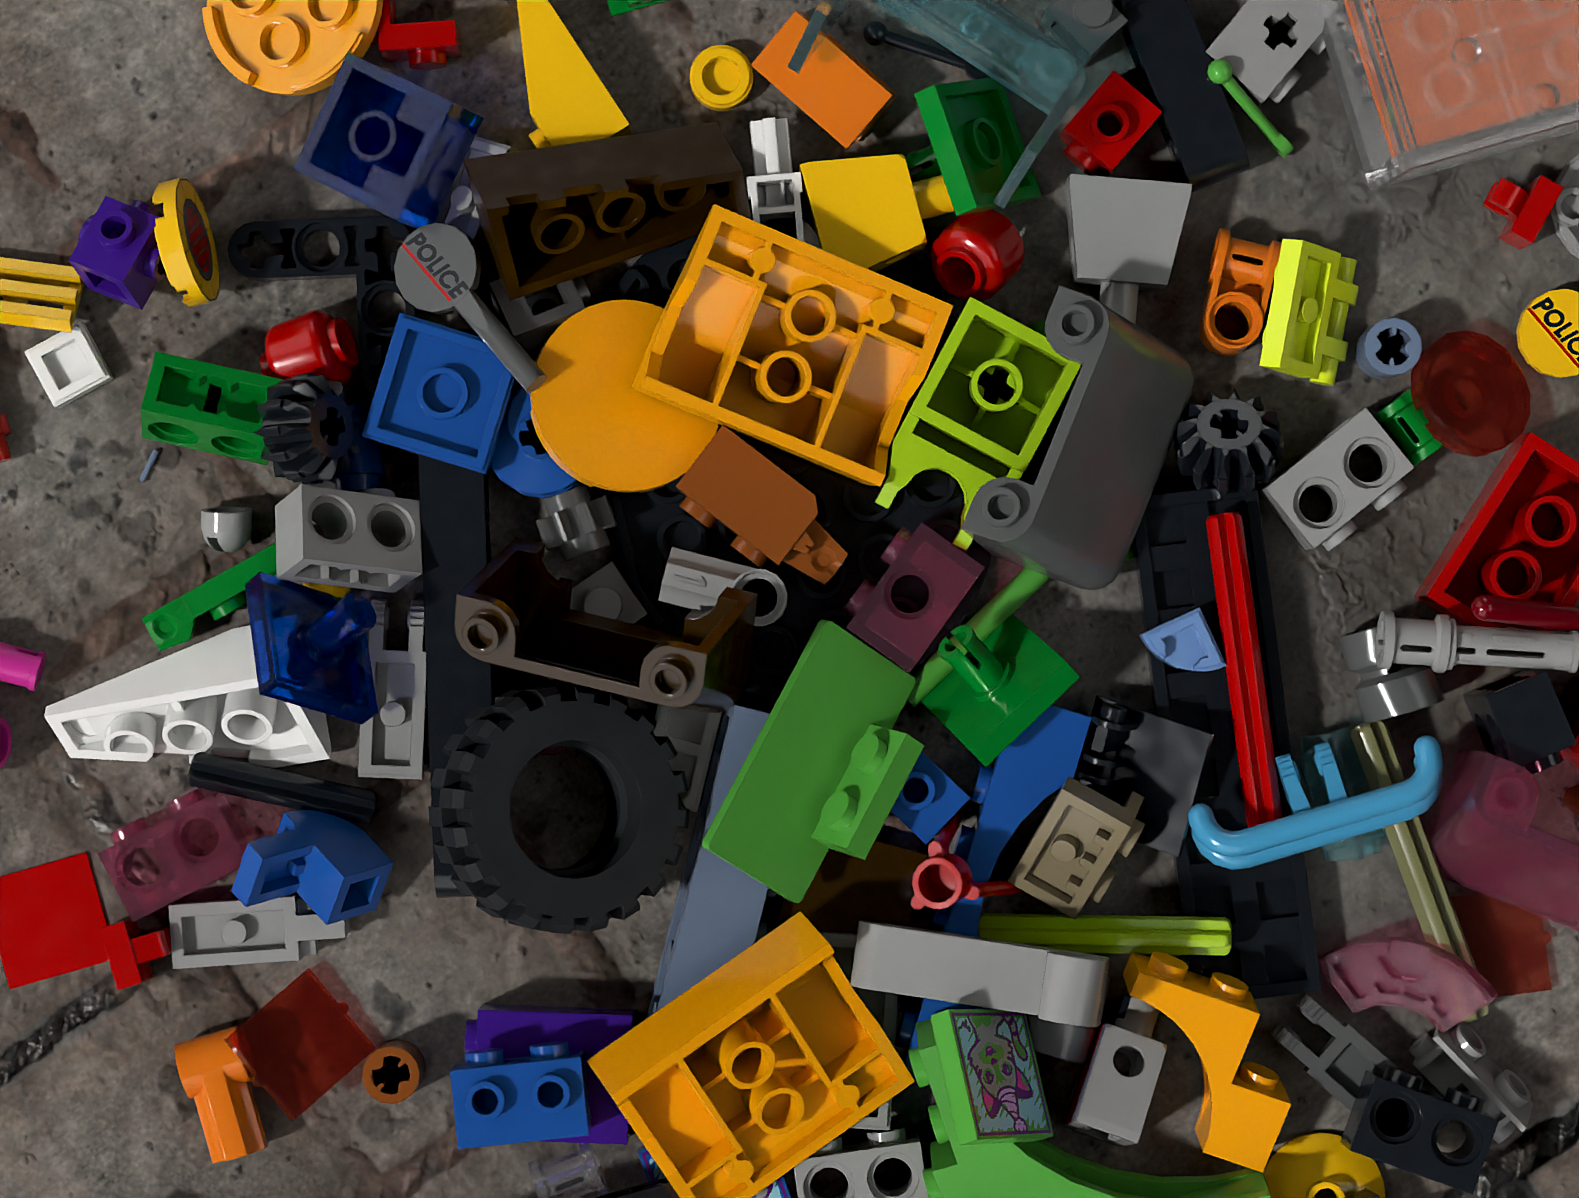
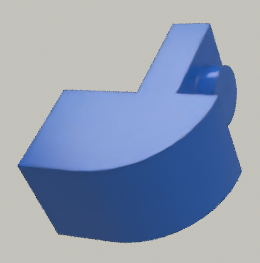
M292 810L283 813L276 835L264 836L255 841L248 842L231 891L245 907L297 892L326 925L376 910L394 862L363 830L349 821L320 811Z

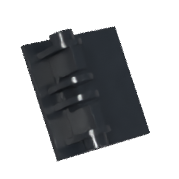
M1096 695L1091 714L1092 719L1074 779L1121 806H1124L1132 791L1143 796L1144 799L1136 819L1145 823V826L1137 842L1180 857L1189 827L1188 812L1195 805L1214 734Z

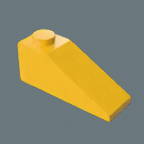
M517 0L529 110L532 120L538 128L528 136L536 149L632 134L630 124L548 0Z

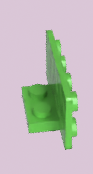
M820 620L702 841L703 848L794 903H800L803 900L829 849L865 860L925 746L907 733L892 730L915 686V678L834 622Z

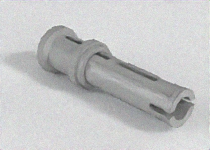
M1381 611L1376 633L1377 668L1387 670L1390 669L1393 663L1428 665L1436 673H1445L1446 670H1452L1454 664L1563 670L1575 673L1579 666V633L1574 630L1564 632L1512 627L1456 625L1455 619L1449 618L1447 614H1437L1434 620L1396 618L1392 611Z

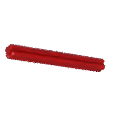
M1226 512L1207 517L1206 527L1224 660L1227 665L1225 667L1246 821L1248 827H1253L1283 818L1243 521L1240 513Z

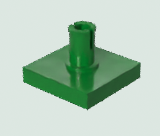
M1000 76L934 84L914 93L932 145L907 154L908 170H912L919 166L921 168L933 166L911 175L912 182L942 175L956 216L1021 205L1042 196Z
M1014 614L1007 618L983 642L968 625H960L953 629L951 634L962 644L967 653L964 655L946 637L941 641L938 653L954 670L921 701L985 767L1080 678L1060 655Z

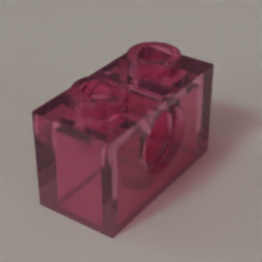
M922 522L914 533H911L902 526L880 557L890 564L887 571L876 586L865 579L843 609V611L853 617L846 629L907 673H910L985 568ZM900 577H917L927 588V602L916 613H904L897 609L892 602L891 589L894 582Z

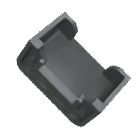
M1059 285L1046 319L1045 332L1047 341L1057 354L1067 360L1081 364V370L1034 485L1008 477H1000L988 481L980 487L974 496L961 529L992 556L1080 589L1097 590L1112 583L1123 567L1174 440V432L1177 429L1178 423L1182 420L1192 395L1195 380L1191 366L1180 352L1094 298Z

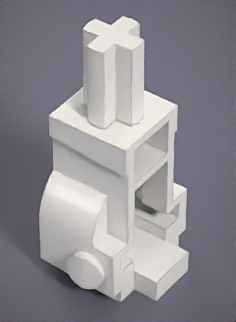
M773 117L762 118L759 121H750L754 176L746 177L748 199L752 203L753 221L760 223V221L795 218L797 239L821 249L816 233L802 219L800 195H803L801 172H793L788 119H775Z

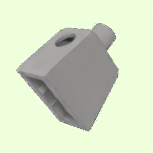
M1070 174L1065 184V199L1073 283L1100 286L1099 302L1136 324L1139 290L1162 291L1168 284L1191 197L1192 184Z

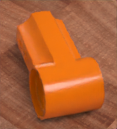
M234 1026L176 1043L174 1051L179 1077L187 1096L195 1100L212 1163L233 1160L265 1149L268 1143L250 1083L254 1079L252 1060L246 1039L240 1027Z

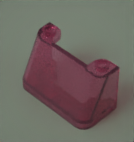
M1459 749L1427 831L1443 879L1579 931V845L1531 826L1538 808L1540 794L1537 782L1528 770L1516 763L1487 752Z

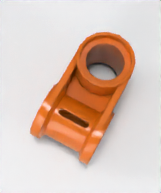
M1219 229L1209 262L1206 279L1208 285L1198 327L1201 342L1210 352L1218 356L1232 357L1242 353L1259 336L1263 327L1268 300L1274 288V271L1279 260L1282 242L1272 240L1267 246L1231 237L1230 230ZM1223 309L1238 312L1246 324L1244 337L1238 340H1229L1223 337L1215 326L1216 313Z

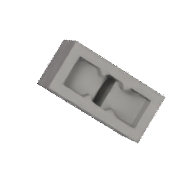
M1364 408L1351 415L1258 492L1305 550L1314 549L1319 544H1322L1327 551H1330L1358 528L1351 518L1370 503L1377 511L1381 510L1408 488L1401 478L1410 472L1414 466L1367 408ZM1357 447H1366L1372 450L1379 460L1378 474L1371 482L1358 480L1350 471L1349 458ZM1307 487H1317L1323 490L1329 498V513L1320 523L1309 521L1300 511L1299 499Z
M324 481L319 484H300L298 488L275 505L277 579L395 593L422 574L419 500L395 497V492L382 488L367 489L361 492L338 490L335 483ZM312 521L322 528L325 538L316 532ZM371 529L380 535L384 545L375 539Z
M890 1126V1131L869 1130L867 1131L868 1141L842 1144V1137L839 1135L794 1167L798 1198H822L812 1190L810 1182L814 1174L823 1168H835L841 1171L847 1178L846 1189L836 1198H929L922 1170L924 1169L918 1133L906 1135L905 1126ZM889 1158L900 1159L911 1169L908 1181L897 1189L883 1188L874 1179L876 1167L882 1161Z

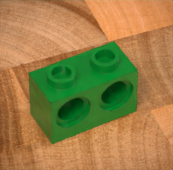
M156 351L140 409L142 438L268 466L269 461L261 459V453L265 446L263 437L254 433L262 427L263 422L256 406L267 402V387L277 385L283 379Z

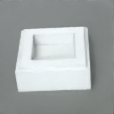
M83 322L74 324L72 333L61 331L24 352L54 408L57 409L114 379Z

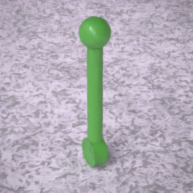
M1215 59L1212 61L1207 70L1209 79L1213 83L1222 84L1267 137V141L1280 156L1286 158L1294 150V147L1276 130L1233 78L1231 64L1225 59Z

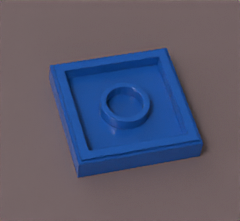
M399 313L362 437L487 475L516 379L480 337Z

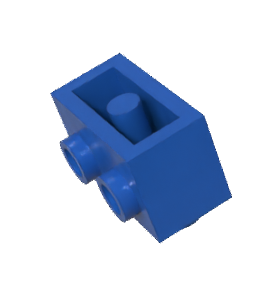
M554 1041L530 1045V1056L504 1058L503 1048H487L465 1052V1063H456L450 1070L458 1149L589 1136L592 1129L584 1050L569 1052L568 1041Z

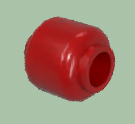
M993 209L961 215L934 240L930 252L931 269L938 283L949 294L962 301H967L972 297L981 302L993 298L1020 270L1025 256L1024 243L1017 227L1005 215Z
M314 309L271 327L266 334L265 352L260 354L259 364L262 375L283 379V381L293 378V375L313 373L314 376L323 375L325 379L328 378L330 381H341L342 386H345L352 378L353 366L359 363V349L355 336L344 319L340 317L334 319L329 313L320 309Z

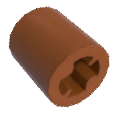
M392 1040L385 1042L369 1055L363 1065L362 1080L364 1088L372 1098L381 1103L395 1104L403 1102L419 1088L425 1078L426 1064L424 1056L415 1045L408 1041ZM390 1056L401 1059L398 1067L406 1063L409 1068L410 1074L400 1081L398 1087L387 1084L391 1077L388 1076L383 1080L379 1073V1069L390 1060Z

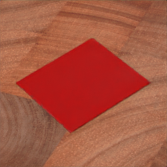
M87 852L0 877V957L9 989L108 962L99 928L107 926Z

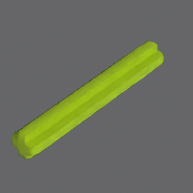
M985 913L980 915L978 937L1080 953L1131 954L1133 951L1138 954L1162 952L1169 955L1225 956L1230 953L1232 947V926L1230 919L1226 917L1077 915L1076 919H1073L1066 914Z

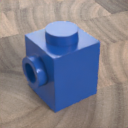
M921 751L891 812L927 844L970 797Z

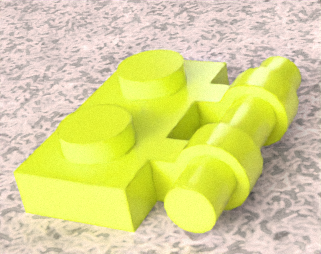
M1282 239L1279 260L1274 271V288L1267 326L1262 337L1263 348L1259 366L1299 378H1309L1311 383L1326 386L1335 385L1338 363L1345 362L1349 344L1343 341L1349 306L1356 305L1359 286L1353 284L1357 260L1341 257L1339 252L1304 240Z

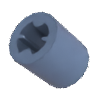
M1398 318L1383 319L1364 330L1357 339L1355 346L1356 362L1360 369L1371 378L1379 380L1393 379L1412 369L1418 362L1422 351L1421 337L1416 328L1405 320ZM1379 333H1382V340L1394 336L1399 341L1400 346L1394 352L1399 360L1397 365H1394L1393 358L1382 362L1375 354L1382 346L1377 338Z

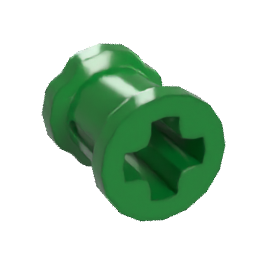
M1418 384L1401 393L1372 415L1380 425L1384 424L1413 466L1427 458L1455 436L1450 427L1442 428L1419 398L1422 390Z

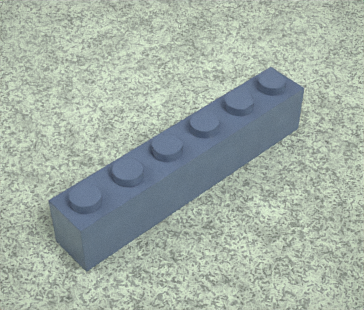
M733 704L728 710L722 711L646 1019L767 935V923L760 921L766 896L774 898L776 892L704 849L702 841L771 712Z

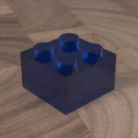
M347 52L293 170L397 221L418 229L423 225L435 223L463 164V159H465L484 118Z

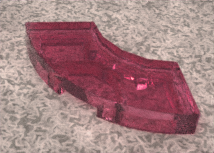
M1387 936L1364 938L1338 946L1321 955L1318 959L1320 969L1354 1014L1375 1005L1402 1006L1425 1016L1442 1033L1492 1002L1498 995L1492 985L1464 960L1447 950L1415 939Z

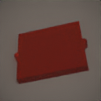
M1537 885L1450 896L1487 998L1552 990L1546 944L1550 942L1551 935L1543 930ZM1427 948L1426 953L1431 957L1430 951ZM1435 968L1439 1003L1446 1004L1448 1001Z
M310 968L301 973L224 1039L253 1074L252 1084L255 1087L263 1086L291 1121L297 1119L376 1049L347 1014L349 1010L347 1003H338Z

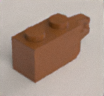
M724 425L721 426L676 485V488L686 496L679 507L708 529L713 526L716 520L737 535L730 546L759 568L764 565L767 559L778 567L783 562L825 585L841 567L848 555L815 520L818 516L816 495Z

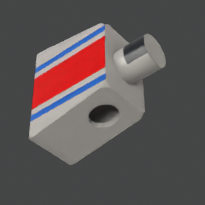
M1124 994L1115 1024H1104L1096 1028L1097 1033L1088 1063L1081 1065L1060 1126L1118 1147L1139 1142L1167 1050L1166 1044L1151 1039L1160 1010L1129 994ZM1116 1051L1124 1053L1130 1060L1131 1068L1127 1077L1121 1075L1114 1067L1113 1058Z

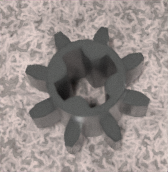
M585 485L544 500L549 517L537 520L536 524L546 550L549 551L560 547L565 561H570L610 546L605 530L617 526L607 496L594 500L590 487Z

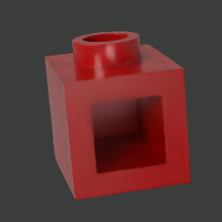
M1113 70L1063 129L1059 137L1067 144L1063 153L1084 173L1093 175L1098 170L1105 177H1109L1153 126L1162 111Z

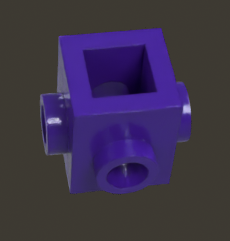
M105 196L95 215H91L84 222L79 233L78 244L69 258V262L87 288L142 310L158 281H162L167 277L154 232V226H156L155 218L164 217V215L151 205L139 200H132L128 205Z

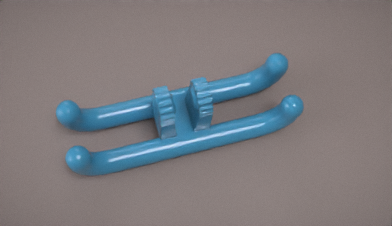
M1421 736L1414 743L1415 757L1413 763L1415 773L1409 779L1347 798L1329 743L1325 742L1315 745L1313 757L1318 773L1323 777L1329 804L1312 809L1301 787V779L1296 763L1291 760L1289 754L1276 757L1275 762L1292 815L1243 830L1229 831L1218 825L1209 806L1203 803L1195 804L1188 812L1192 838L1200 853L1213 864L1235 870L1255 867L1411 820L1425 813L1439 796L1443 783V760L1440 745L1432 736Z

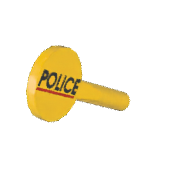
M1570 289L1546 291L1532 299L1520 314L1516 329L1518 348L1527 364L1540 374L1555 378L1579 375V292Z

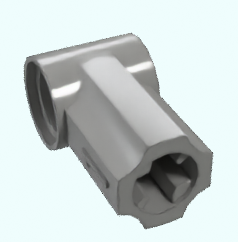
M672 547L665 568L658 601L708 612L716 606L719 595L726 587L743 590V587L748 582L755 579H764L775 587L778 595L777 604L773 611L768 615L755 617L754 626H766L774 623L783 615L787 607L788 593L781 579L766 569H758Z

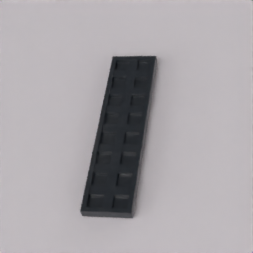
M1255 482V487L1252 489L1249 497L1238 488H1231L1222 500L1217 487L1203 489L1198 492L1197 490L1152 495L1133 539L1144 632L1200 607L1224 659L1206 520L1207 517L1213 514L1226 512L1240 513L1244 528L1274 756L1276 758L1289 754L1292 760L1257 482ZM1147 648L1155 714L1214 734L1195 804L1203 803L1209 806L1218 825L1223 829L1239 831L1249 828L1246 821L1226 667L1204 672L1185 671L1164 663ZM1276 765L1282 815L1286 817L1292 815ZM1189 824L1181 856L1173 855L1180 915L1188 917H1226L1230 919L1232 947L1230 953L1225 956L1186 955L1188 971L1211 978L1214 972L1235 977L1248 986V991L1251 992L1254 999L1322 991L1304 852L1251 868L1231 870L1213 864L1200 853L1192 838Z

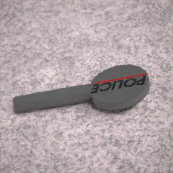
M443 223L423 225L409 234L398 249L394 265L396 285L403 298L417 309L440 314L457 310L527 393L538 389L545 382L547 376L475 293L479 284L482 266L480 252L473 239L458 227Z

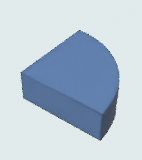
M1200 607L1139 634L1143 643L1153 655L1174 668L1191 672H1204L1227 666Z

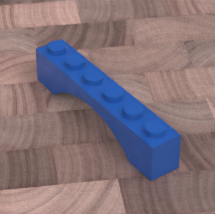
M1051 705L994 759L992 767L980 765L970 797V801L980 803L973 828L961 826L953 854L964 859L970 867L972 880L988 882L1000 852L1019 824L1047 796L1061 788L1068 776L1074 777L1092 717ZM979 897L976 900L963 898L950 907L935 909L932 923L941 925V932L978 937V922L984 897ZM920 998L917 1011L905 1009L897 1032L895 1046L905 1048L902 1056L903 1063L906 1066L912 1067L908 1050L918 1047L916 1023L931 1019V1015L948 1009L990 1008Z

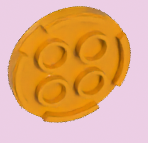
M207 0V7L202 8V14L209 43L220 62L230 73L244 83L269 93L284 96H300L323 90L335 84L360 62L377 32L382 14L383 0Z
M611 300L589 306L564 321L547 339L535 360V363L547 376L545 382L538 389L530 393L532 409L530 414L537 436L549 456L560 468L579 482L590 487L595 486L605 490L642 493L663 487L689 470L717 432L719 424L631 388L654 329L664 310L660 306L637 300Z

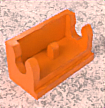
M795 11L751 63L754 69L846 149H849L854 142L857 143L899 96L895 90L803 11Z

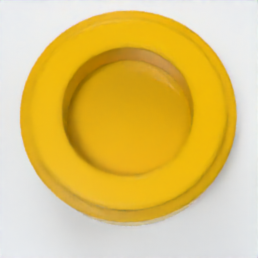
M711 46L703 50L692 63L690 69L692 92L703 106L711 110H733L743 104L752 91V66L747 57L740 50L732 46Z

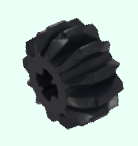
M313 373L293 375L291 379H285L277 383V385L267 387V402L256 406L257 412L263 420L262 427L254 433L263 437L265 446L261 453V459L273 462L275 477H282L292 480L293 483L302 482L303 485L323 483L324 480L333 479L339 473L349 471V456L360 451L354 439V430L362 425L353 421L352 410L355 400L343 397L341 381H330L328 378L325 379L323 375L314 376Z
M1235 388L1227 399H1219L1208 391L1203 400V406L1187 404L1183 415V422L1178 423L1177 429L1174 432V448L1177 449V465L1181 475L1193 476V483L1196 486L1197 492L1212 485L1217 487L1222 500L1231 488H1238L1249 497L1252 489L1255 487V482L1270 484L1271 477L1275 474V465H1278L1279 459L1283 457L1284 440L1281 439L1280 422L1277 419V412L1264 411V405L1260 396L1246 402L1241 401Z

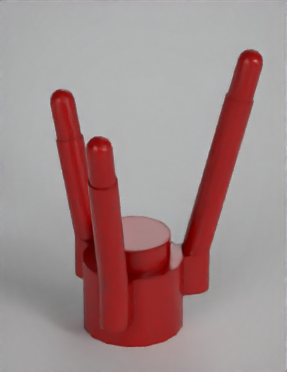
M960 808L943 826L937 839L928 845L930 858L926 859L916 868L912 880L915 895L911 899V906L917 910L924 907L943 909L956 904L963 898L976 900L979 897L1020 894L1025 891L1012 885L1008 880L976 882L972 880L970 867L965 860L956 854L949 853L948 847L965 816V811Z

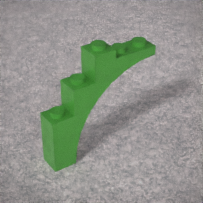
M931 1019L916 1023L918 1047L908 1050L911 1066L919 1088L930 1085L937 1103L928 1106L929 1117L937 1139L930 1142L932 1167L922 1170L929 1198H1271L1264 1173L1250 1168L1212 1176L1161 1177L1112 1169L1066 1153L1044 1139L1036 1142L959 1145Z

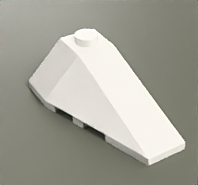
M293 618L230 629L46 706L44 714L45 719L70 758L147 762L153 756V753L189 755V763L191 764L193 756L196 753L203 752L221 757L248 758L249 763L278 768L330 759L331 743L317 661Z

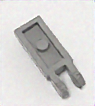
M372 599L368 649H363L358 777L422 780L425 777L428 707L424 601H411V608L408 610L407 627L409 629L408 651L385 650L388 628L390 626V609L387 599Z

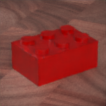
M1532 432L1515 437L1414 595L1422 603L1440 614H1447L1449 618H1454L1461 625L1558 631L1556 629L1482 621L1473 615L1471 604L1477 596L1483 594L1575 605L1579 599V462Z

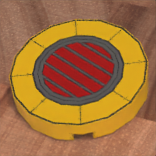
M177 178L158 183L152 196V203L154 205L163 203L164 217L155 218L156 226H154V232L167 278L171 286L175 287L177 293L182 291L188 292V294L183 295L182 300L188 307L216 301L220 292V269L216 244L204 205L195 187L187 178Z

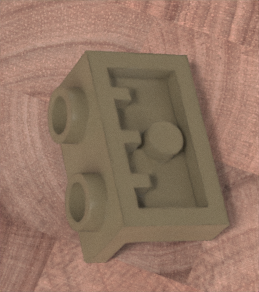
M1068 776L1014 867L1008 882L1069 917L1076 919L1088 898L1099 903L1107 891L1117 871L1109 866L1115 853L1117 852L1127 857L1137 842L1145 826V823L1136 819L1144 797L1132 791L1124 806H1121Z

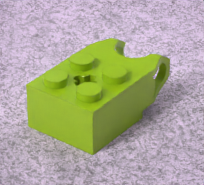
M970 297L891 443L888 477L875 503L888 509L897 492L905 487L916 474L926 470H939L948 473L956 479L963 491L962 527L972 500L981 486L992 479L1000 477L1020 480L1076 377L1081 364L1067 360L1057 354L1047 341V337ZM994 370L1002 371L1007 375L1004 380V386L1012 392L1007 401L998 397L995 403L991 404L982 398L985 389L978 384V379L981 373L990 378ZM960 527L952 544L967 551L973 538Z

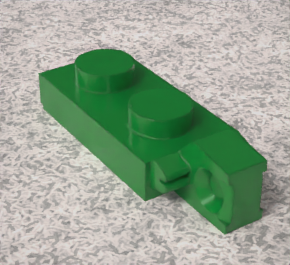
M276 542L142 617L141 619L158 649L163 651L191 640L197 620L206 611L209 610L216 621L243 606L248 600L242 591L263 579L270 590L286 582L287 580L277 579Z

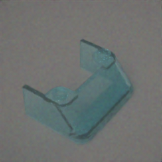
M822 0L787 67L796 73L801 71L852 0ZM874 0L1048 114V117L1026 147L993 201L1004 209L1085 89L1088 74L1084 63L1070 49L995 0Z

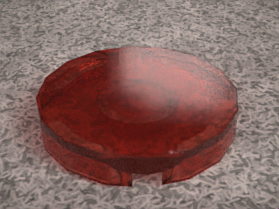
M1468 330L1446 333L1421 352L1418 362L1411 371V397L1416 411L1422 407L1423 413L1429 421L1424 426L1434 439L1453 452L1472 457L1486 456L1507 447L1523 433L1530 417L1529 387L1522 368L1509 351L1489 336Z

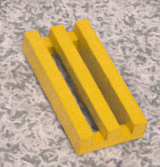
M0 257V296L4 300H0V323L72 333L84 287L83 280L72 266ZM29 300L61 304L63 305V309L31 305L27 303L29 302Z

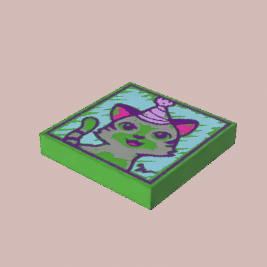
M948 1009L931 1015V1024L959 1145L1036 1142L1054 1136L1025 1013L998 1009Z

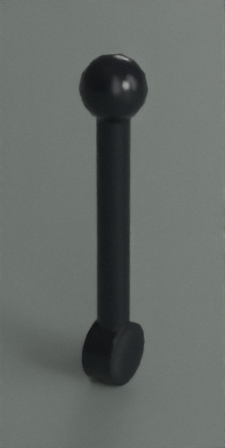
M880 21L869 22L863 30L865 41L872 46L886 43L964 69L968 78L972 80L986 78L991 69L990 61L984 55L976 54L968 58L890 32Z

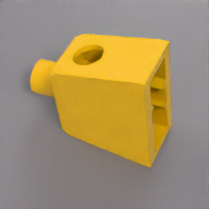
M902 154L813 161L800 164L799 167L804 196L820 248L874 272L925 249L927 238L922 222L923 219L954 212L943 176L939 175L912 182L906 159Z

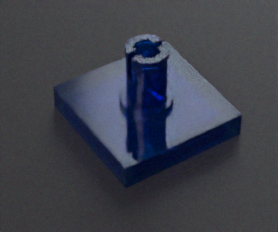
M261 571L245 584L259 694L362 725L378 713L366 634V631L372 629L376 624L377 616L371 603L362 596L356 598L355 594L352 593L346 594L342 598L335 597L329 593L295 582L277 579L276 576Z

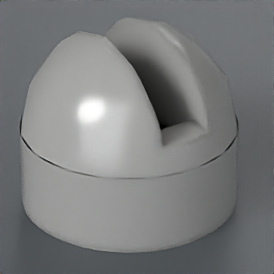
M215 506L201 509V530L204 540L211 549L219 552L235 553L248 543L253 528L252 508Z

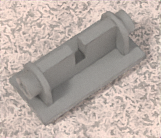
M1444 1012L1440 1016L1433 1039L1426 1033L1410 1047L1409 1052L1416 1058L1413 1065L1443 1096H1445L1448 1087L1456 1088L1459 1084L1463 1083L1469 1089L1466 1093L1484 1099L1485 1103L1482 1111L1499 1120L1493 1139L1498 1144L1507 1139L1513 1133L1516 1126L1523 1132L1527 1129L1534 1104L1531 1101L1528 1088L1514 1072L1507 1069L1502 1071L1486 1054V1047L1482 1039L1471 1027L1464 1023L1458 1025Z

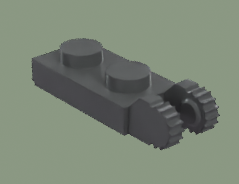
M1303 993L1295 1004L1307 1019L1313 1024H1319L1332 1035L1319 1052L1315 1055L1302 1043V1038L1288 1026H1282L1277 1022L1269 1032L1272 1037L1306 1065L1303 1070L1350 1111L1366 1070L1383 1076L1387 1065L1398 1068L1346 1022L1343 1024L1338 1022L1306 993ZM1391 1098L1380 1104L1375 1115V1121L1380 1130L1389 1131L1401 1125L1406 1114L1405 1105L1401 1099Z

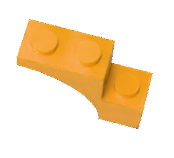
M1132 951L1122 974L1129 995L1148 1003L1173 1020L1184 1031L1200 1056L1203 1074V1095L1200 1113L1194 1129L1203 1153L1263 1173L1291 1107V1102L1282 1081L1279 1080L1280 1077L1274 1071L1253 1062H1244L1243 1066L1239 1067L1260 1016L1251 992L1248 991V986L1239 979L1224 973L1214 972L1211 978L1188 971L1189 967L1185 962L1166 953L1153 952L1151 957H1147Z

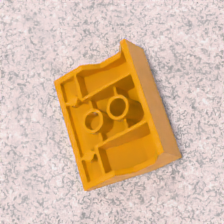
M714 204L654 329L631 388L719 425H724L736 432L862 484L881 487L886 475L888 450L907 402L926 376L954 305Z
M801 911L587 1060L593 1072L680 1198H752L915 1082L882 1027L856 994L853 987L850 986V982L833 957L835 953L833 948Z

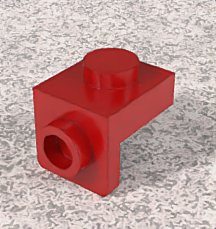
M383 0L379 26L371 45H379V51L386 63L409 61V68L433 70L446 67L447 58L462 57L461 34L455 20L396 24L395 0Z

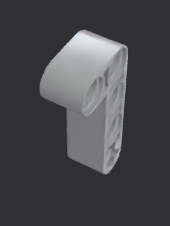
M859 921L850 986L1038 1015L1039 1019L1062 1024L1098 1027L1101 1024L1110 958L901 925Z

